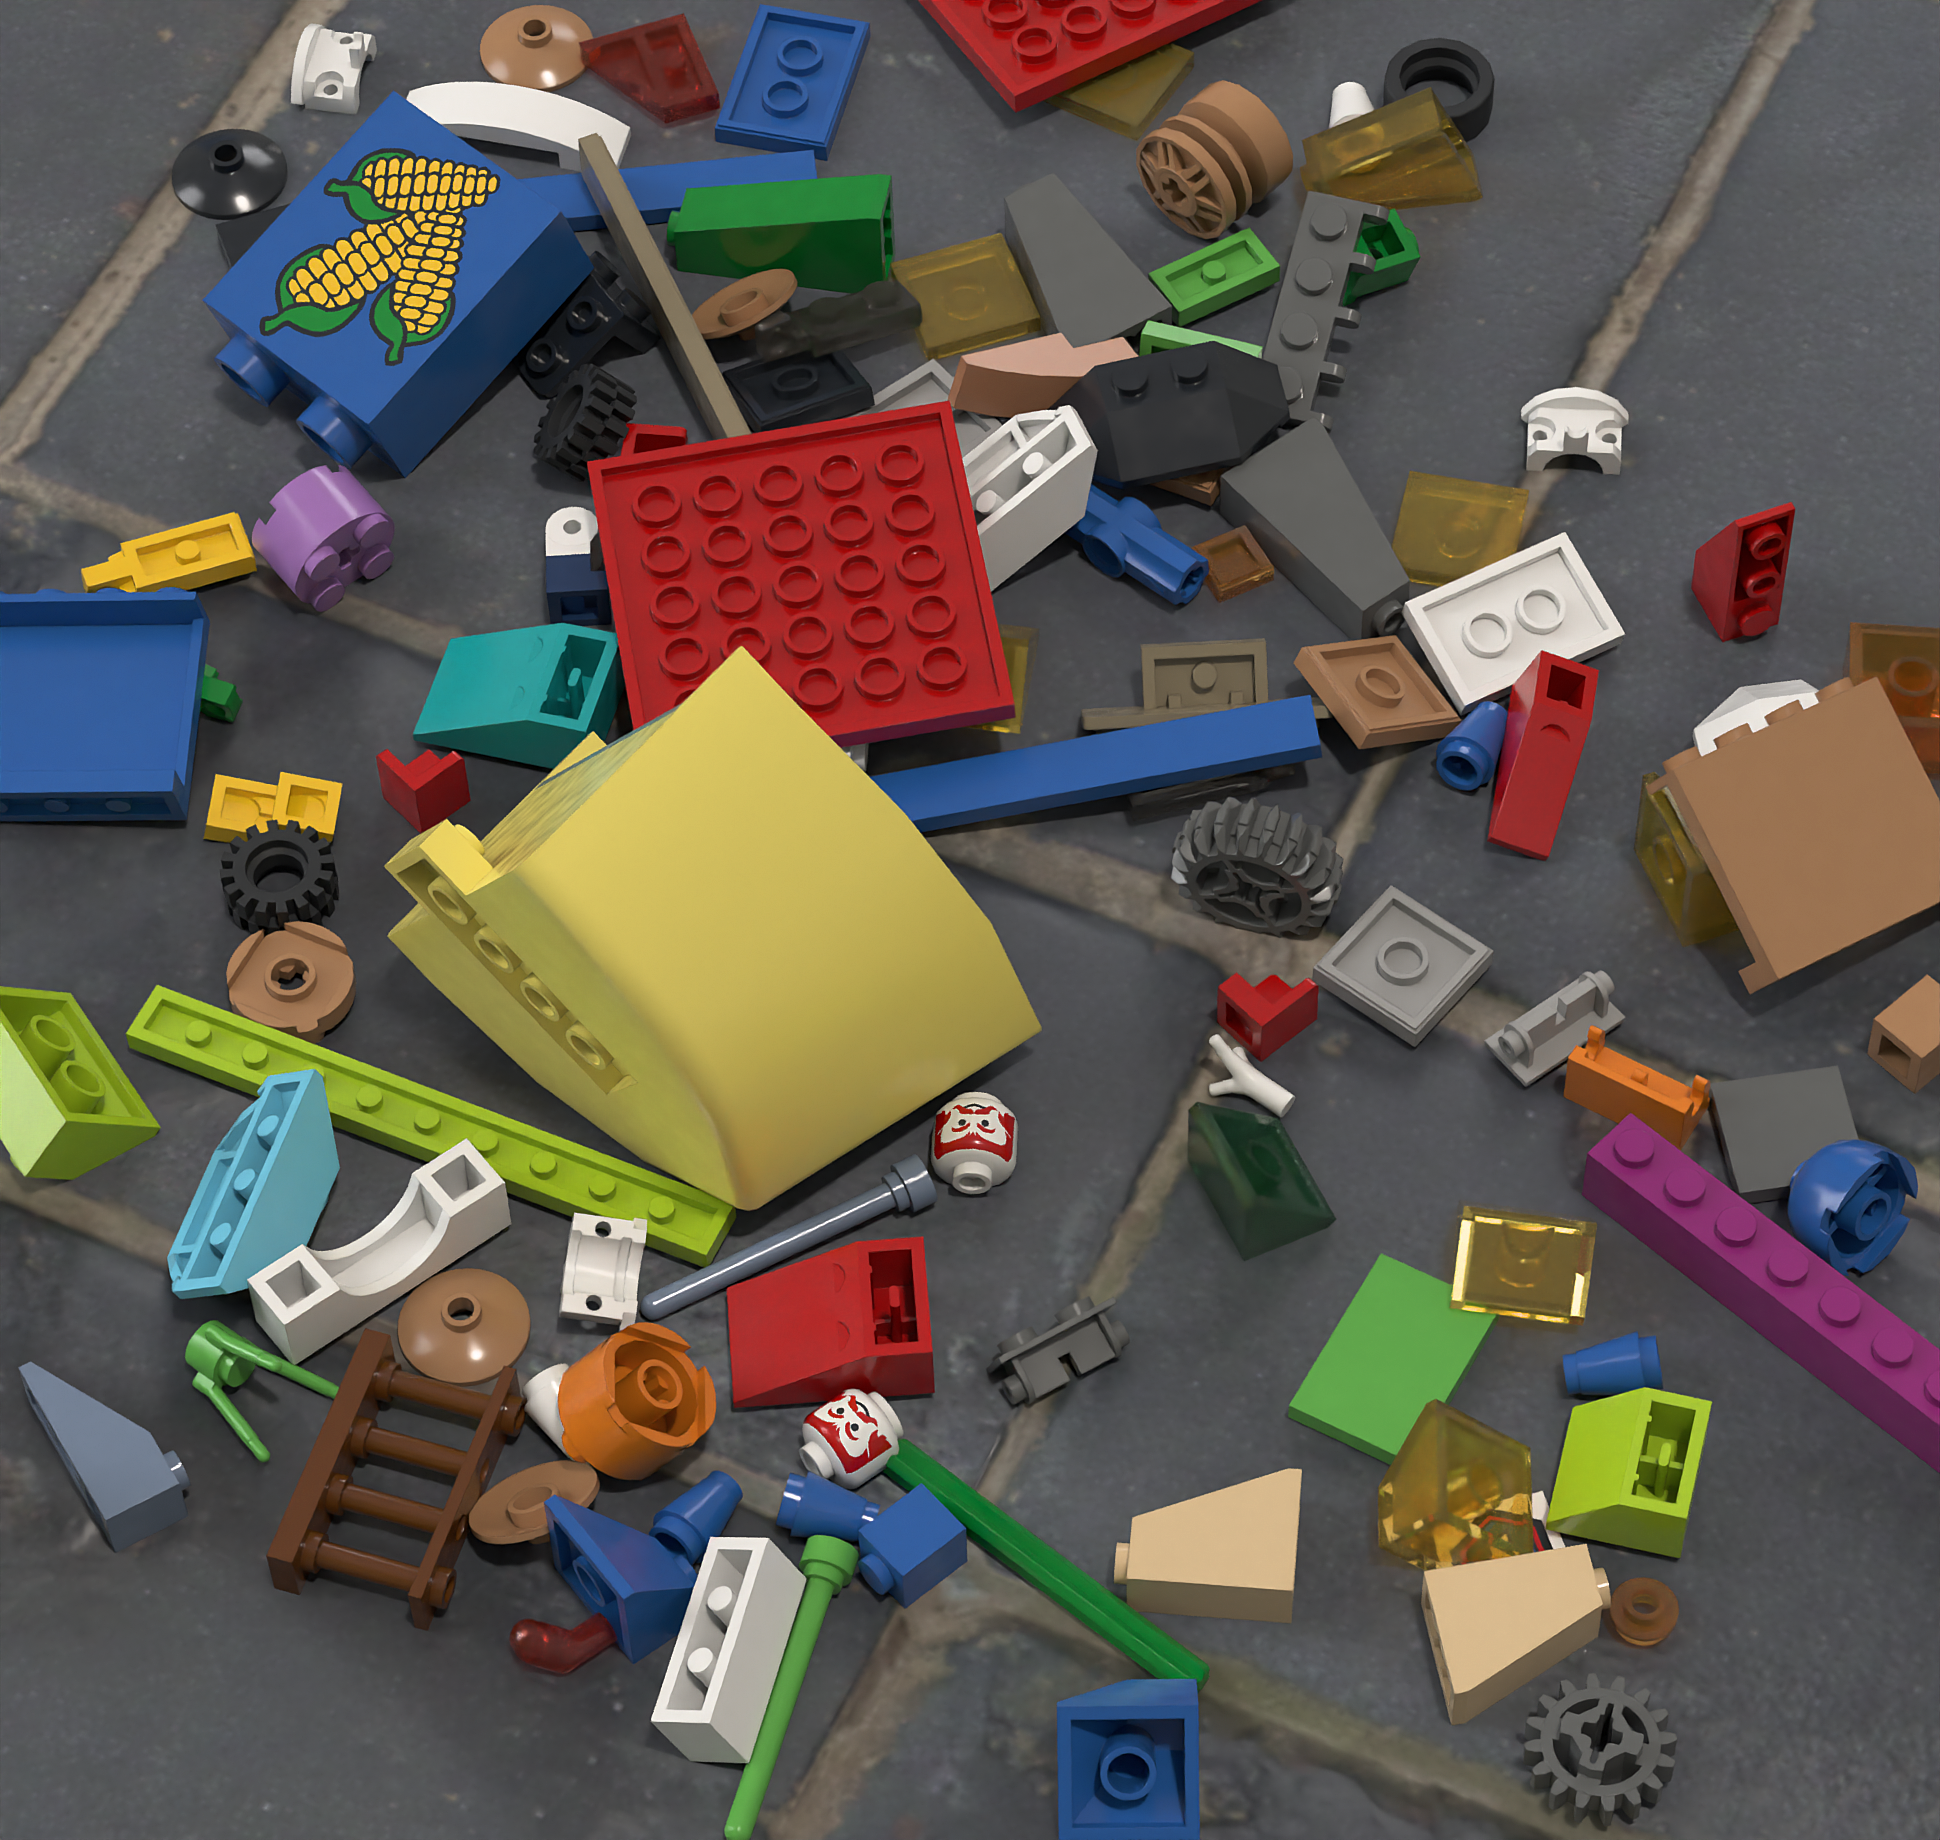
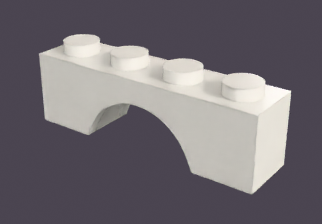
M466 1138L413 1172L408 1187L396 1207L379 1225L363 1237L346 1246L329 1251H316L301 1244L247 1279L256 1321L293 1365H296L511 1225L505 1182Z

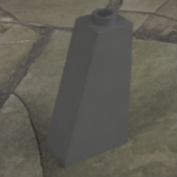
M1054 172L1033 183L1024 184L1013 193L1004 197L1005 237L1045 336L1062 333L1073 348L1124 337L1139 356L1141 333L1148 320L1172 325V305Z
M1315 416L1252 455L1243 464L1237 465L1221 475L1220 514L1352 641L1389 636L1401 627L1405 621L1401 612L1405 602L1409 601L1410 579L1325 427Z

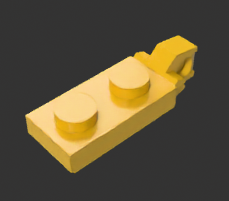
M232 512L120 543L121 551L108 557V562L81 569L85 593H96L103 588H117L126 592H156L165 587L190 590L257 571L255 556L238 513Z

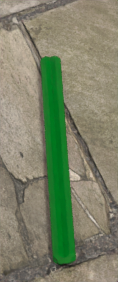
M897 1439L899 1452L896 1455H891L885 1464L887 1468L883 1470L884 1473L909 1492L922 1483L966 1528V1534L1156 1678L1197 1679L1198 1693L1205 1686L1210 1677V1668L1207 1663L909 1440Z

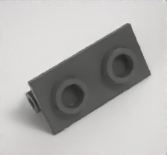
M1090 1296L1056 1313L1054 1316L1059 1326L1040 1336H1037L1032 1326L1014 1334L997 1345L1002 1355L991 1363L986 1370L991 1374L1004 1367L1009 1377L1002 1380L1001 1384L1009 1401L1012 1404H1016L1023 1400L1026 1404H1031L1037 1398L1070 1381L1059 1358L1068 1355L1077 1374L1081 1376L1099 1365L1122 1355L1121 1348L1130 1343L1128 1333L1119 1320L1109 1323L1104 1314L1117 1301L1112 1297L1095 1306Z

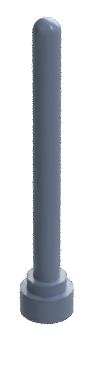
M913 1154L890 1165L891 1173L881 1177V1185L646 1295L641 1301V1312L648 1319H659L891 1208H894L897 1212L908 1208L914 1213L937 1202V1193L931 1177L921 1159L916 1154Z

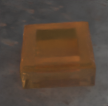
M1245 525L1191 547V549L1208 559L1209 573L1204 580L1219 603L1274 580V566Z

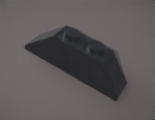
M1209 341L1095 365L1047 409L1057 410L1058 407L1070 405L1077 411L1098 450L1092 481L1122 490L1241 465L1268 440L1277 427L1281 428L1290 419V412L1278 366L1217 341Z

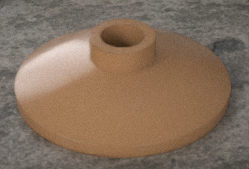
M549 5L525 6L505 13L488 27L480 44L481 62L486 73L496 83L552 92L572 84L589 68L594 55L593 36L587 24L568 10Z
M772 269L750 275L732 283L708 298L693 312L692 317L703 339L725 338L736 334L744 341L754 339L771 328L772 322L770 317L781 309L797 288V280L793 272L787 269Z
M475 1268L449 1270L426 1280L407 1298L398 1319L399 1344L410 1366L425 1378L459 1387L480 1385L499 1377L503 1366L512 1367L520 1359L527 1347L531 1332L529 1309L520 1291L502 1276ZM462 1312L473 1313L469 1318L465 1320H455L451 1318L452 1316Z
M575 1460L547 1462L524 1469L497 1483L478 1499L469 1514L470 1528L476 1538L492 1544H511L529 1541L532 1544L550 1541V1532L547 1525L544 1501L553 1495H558L587 1508L598 1494L600 1487L599 1478L592 1466Z

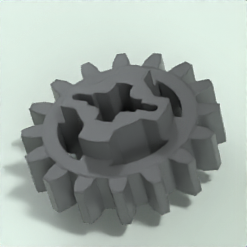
M1589 1673L1586 1688L1579 1691L1569 1680L1565 1679L1560 1682L1559 1701L1543 1694L1538 1701L1537 1715L1539 1717H1528L1524 1738L1529 1741L1524 1743L1522 1759L1524 1765L1534 1767L1531 1772L1530 1785L1533 1790L1551 1787L1548 1807L1553 1811L1563 1806L1566 1802L1575 1805V1822L1581 1823L1587 1816L1588 1811L1594 1810L1599 1812L1603 1825L1610 1826L1614 1810L1622 1808L1625 1814L1634 1820L1639 1817L1640 1797L1648 1802L1657 1804L1661 1800L1662 1782H1671L1673 1777L1675 1760L1671 1756L1675 1755L1677 1736L1675 1733L1664 1732L1667 1729L1668 1711L1664 1708L1649 1712L1647 1709L1651 1692L1644 1688L1633 1697L1625 1694V1678L1617 1676L1611 1688L1608 1689L1600 1687V1681L1596 1673ZM1604 1735H1608L1604 1751L1599 1752L1597 1762L1592 1764V1753L1595 1747L1600 1746ZM1563 1766H1564V1767H1567V1768L1569 1769L1570 1773H1568V1772L1563 1768Z

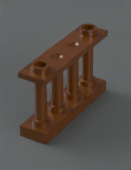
M365 1328L266 1555L274 1588L300 1595L309 1573L317 1574L321 1568L409 1592L408 1598L415 1628L428 1631L437 1608L446 1609L453 1596L457 1579V1572L454 1566L470 1530V1511L478 1499L485 1493L508 1436L516 1437L524 1424L526 1417L524 1408L527 1398L521 1396L517 1369L503 1366L492 1395L403 1372L401 1364L396 1363L391 1336ZM396 1397L481 1421L467 1452L379 1428L375 1419L383 1401L390 1403ZM371 1453L455 1476L457 1479L444 1509L353 1484V1477L351 1475L359 1457L366 1459ZM345 1511H350L430 1533L433 1536L419 1567L329 1542V1536L326 1533L334 1515L342 1516Z

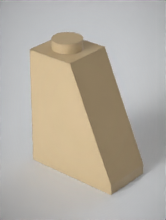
M1284 1469L1132 1517L1130 1543H1117L1114 1584L1127 1585V1604L1137 1612L1291 1623L1302 1469Z
M1587 1544L1424 1571L1421 1605L1451 1725L1466 1723L1598 1637L1601 1613L1604 1609H1610L1611 1596L1605 1570L1603 1567L1593 1569Z

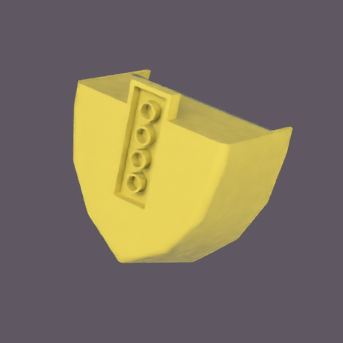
M743 646L737 648L683 703L611 744L606 745L594 731L591 732L481 842L467 828L458 824L453 826L446 819L411 839L384 865L418 902L389 932L387 937L439 991L537 1083L644 1162L738 1209L747 1211L759 1209L1042 1031L1036 1014L989 919L908 816L794 702Z

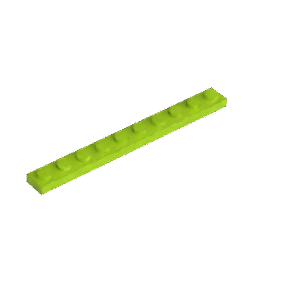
M156 985L126 1032L128 1045L131 1049L259 1098L260 1096L257 1091L268 1076L315 1069L323 1076L332 1126L427 1162L434 1160L467 1138L503 1179L506 1192L573 1217L575 1212L633 1221L634 1218L646 1219L647 1233L645 1245L704 1268L713 1261L736 1219V1207L704 1191Z

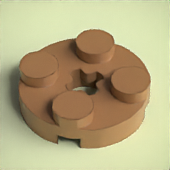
M300 921L284 923V931H276L267 936L264 935L263 929L250 935L235 950L226 971L233 1014L313 1044L320 1042L324 1038L326 1031L333 1028L345 1017L355 999L356 975L346 946L329 929L313 923ZM296 973L303 974L304 985L294 990L281 989V984L277 982L280 977L290 980Z

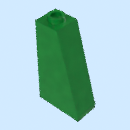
M872 174L686 188L680 212L672 211L667 226V245L675 247L677 270L681 272L743 279L767 270L787 269L793 272L797 280V287L884 298L896 254L892 175Z

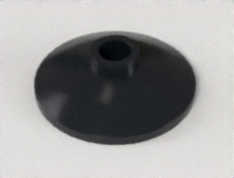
M245 129L218 130L195 139L180 152L172 169V184L179 201L195 214L216 220H233L262 211L279 197L288 177L287 162L280 147L265 135Z

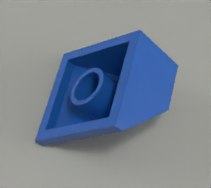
M553 1495L544 1501L555 1569L634 1665L677 1636L698 1577L691 1564L680 1554L672 1558L656 1538L558 1495Z
M1197 1679L1124 1680L1057 1702L1059 1840H1200Z

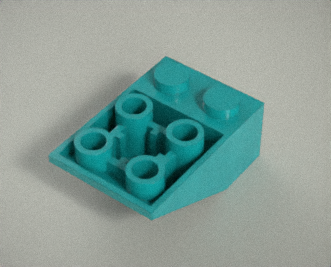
M557 623L451 638L413 732V740L554 769L591 732L594 731L605 742L626 685L617 633L567 623Z

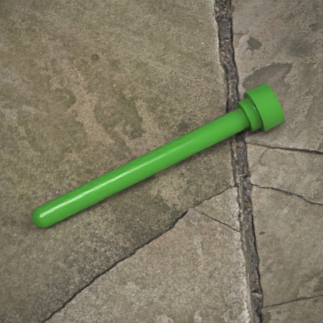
M814 1535L807 1539L799 1563V1568L807 1579L805 1583L806 1588L783 1653L750 1762L746 1763L724 1828L727 1840H750L831 1597L840 1593L842 1586L851 1583L859 1559V1553L852 1545L841 1539L826 1535Z

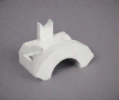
M309 24L301 35L294 59L291 103L305 104V109L356 115L360 104L359 84L363 63L365 61H374L377 52L375 36L361 32H354L353 34L335 32L319 24Z
M1580 387L1554 389L1535 396L1521 409V419L1528 423L1526 471H1543L1546 463L1555 457L1564 454H1580L1596 460L1600 467H1602L1603 474L1620 475L1622 427L1628 424V411L1617 399L1597 390Z
M574 1212L569 1234L567 1257L563 1266L559 1317L619 1325V1331L635 1324L638 1304V1279L647 1233L646 1219L634 1218L633 1221ZM604 1228L608 1231L609 1236L600 1237L596 1234L595 1230ZM595 1301L600 1309L592 1311L587 1308L586 1302Z

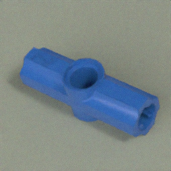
M1092 484L1090 486L1085 516L1064 532L1082 544L1087 557L1103 573L1111 577H1119L1123 573H1127L1174 605L1180 602L1184 604L1189 603L1200 592L1201 585L1209 573L1208 559L1163 531L1156 515L1145 504L1133 497H1124L1118 502Z

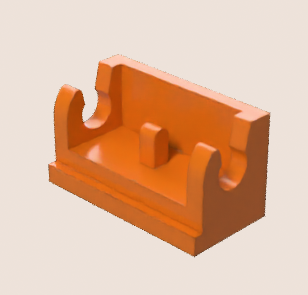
M1591 1025L1585 1049L1576 1045L1568 1057L1564 1098L1618 1124L1627 1115L1632 1113L1681 1151L1710 1105V1098L1708 1097L1710 1081L1696 1075L1692 1088L1605 1047V1031Z

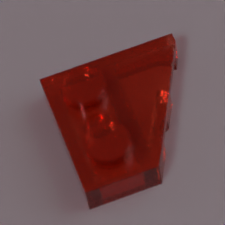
M684 13L579 42L581 59L585 66L665 124L720 109L719 92Z

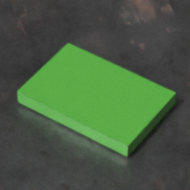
M1381 1253L1289 1404L1288 1417L1409 1474L1499 1321L1500 1307Z

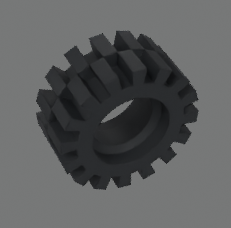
M591 363L590 365H581L579 371L574 370L569 374L568 384L562 382L556 389L558 396L555 400L550 398L546 405L549 411L546 416L540 418L537 425L542 429L534 436V443L537 444L534 447V454L537 455V458L579 482H584L585 478L590 480L587 466L588 461L606 459L609 454L613 456L620 448L616 444L620 437H626L629 431L626 423L633 420L635 410L632 407L637 403V396L633 395L635 390Z
M270 820L266 821L267 832L260 833L255 824L246 829L247 842L238 836L230 842L232 853L225 851L221 859L223 869H220V878L229 914L234 916L235 924L241 930L249 925L251 935L262 929L264 932L269 930L271 934L276 931H284V923L300 921L323 926L321 914L329 918L335 911L333 900L339 901L338 877L330 845L325 837L319 840L316 829L308 826L301 834L299 822L288 820L286 830H279L278 821ZM291 869L304 875L301 882L285 891L269 892L261 890L256 886L257 881L261 877L275 870Z

